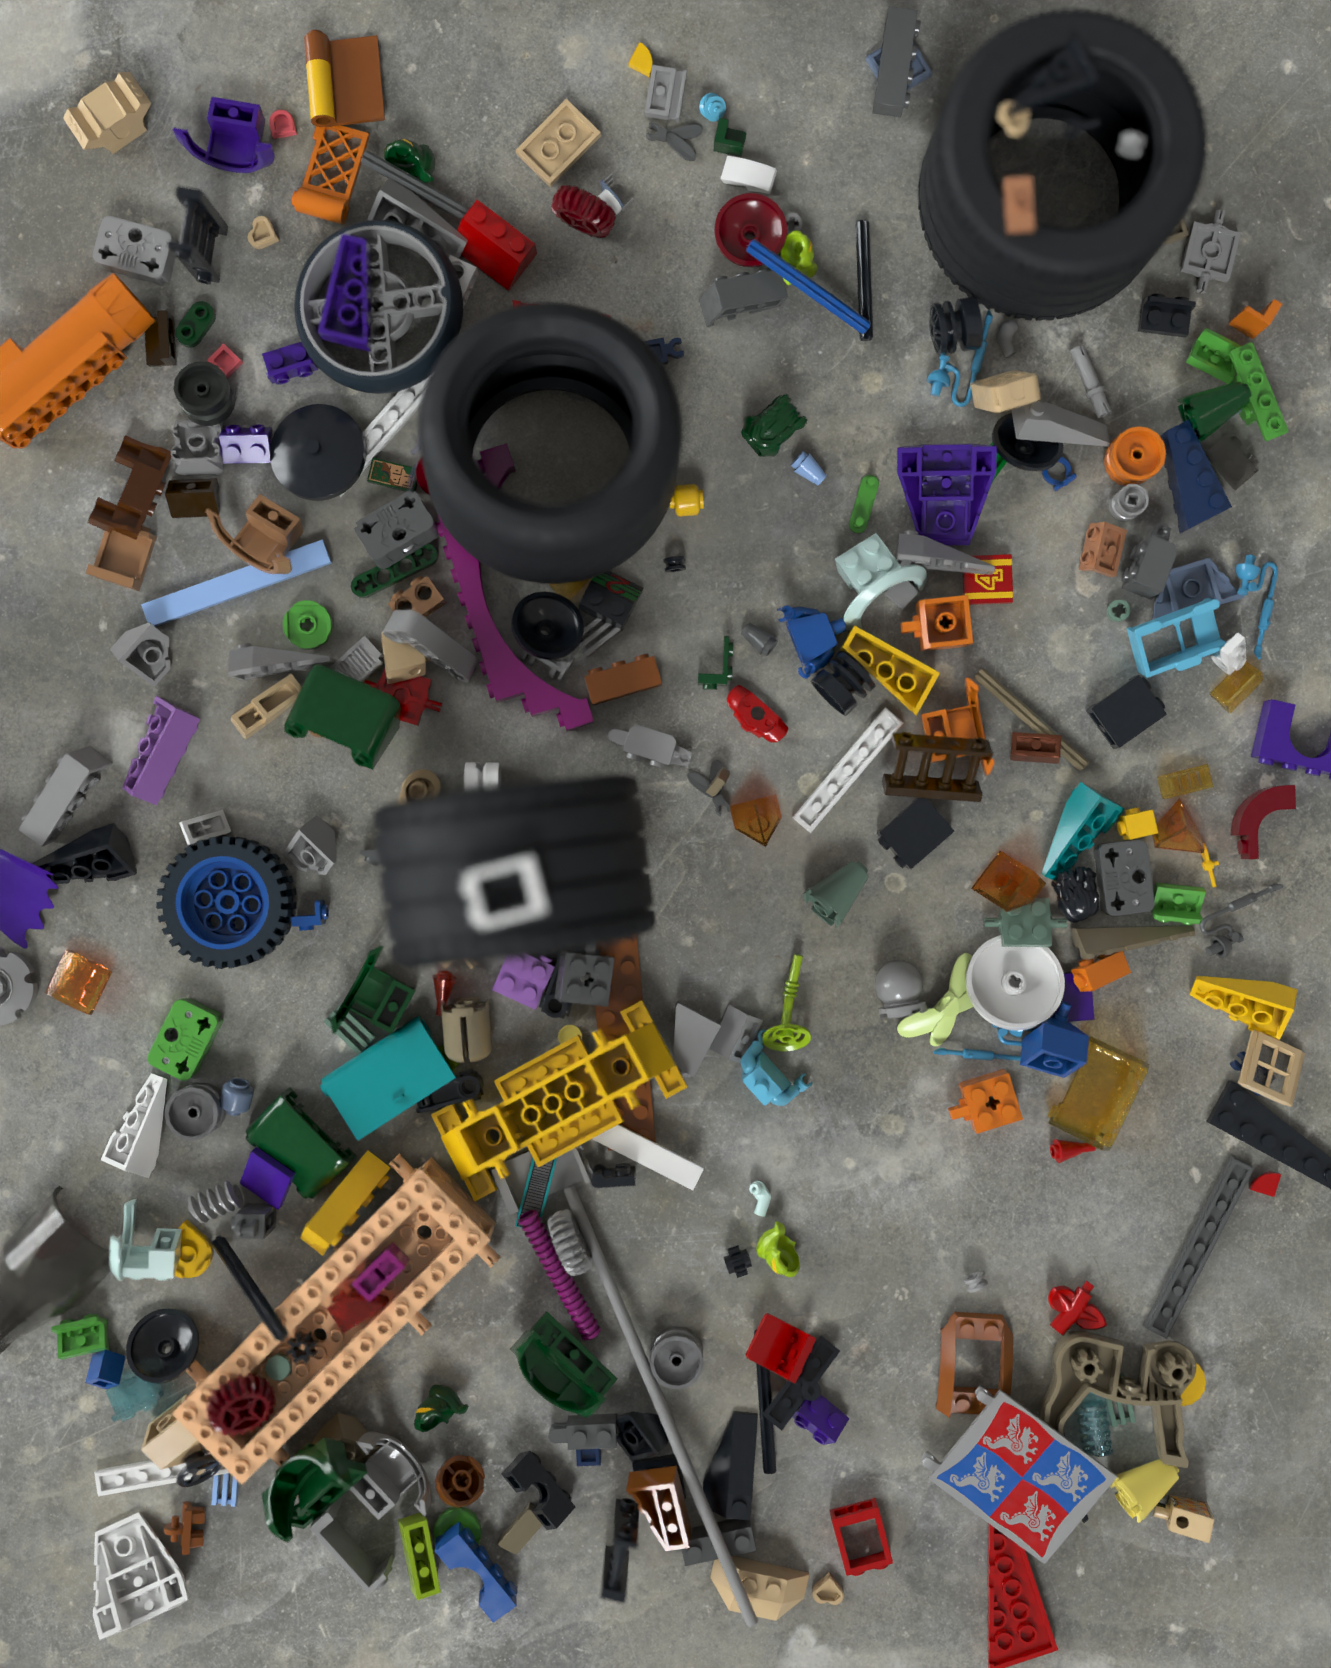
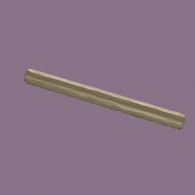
M982 668L976 673L974 678L1037 734L1059 735L986 669ZM1062 737L1060 755L1077 770H1083L1089 761Z

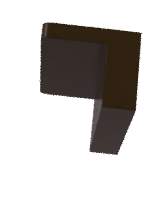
M167 310L157 311L158 317H154L156 322L145 331L146 364L149 367L175 366L177 363L174 317Z
M217 478L169 480L165 496L171 517H208L207 509L219 516L220 510L216 498L219 489Z

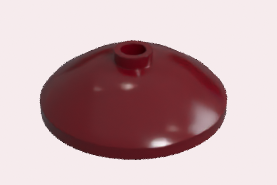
M745 193L730 199L720 209L715 221L714 235L720 252L730 262L742 267L752 268L765 265L746 251L748 245L753 240L747 239L746 234L751 233L754 235L753 239H756L776 255H779L787 237V222L781 208L770 198L757 193Z

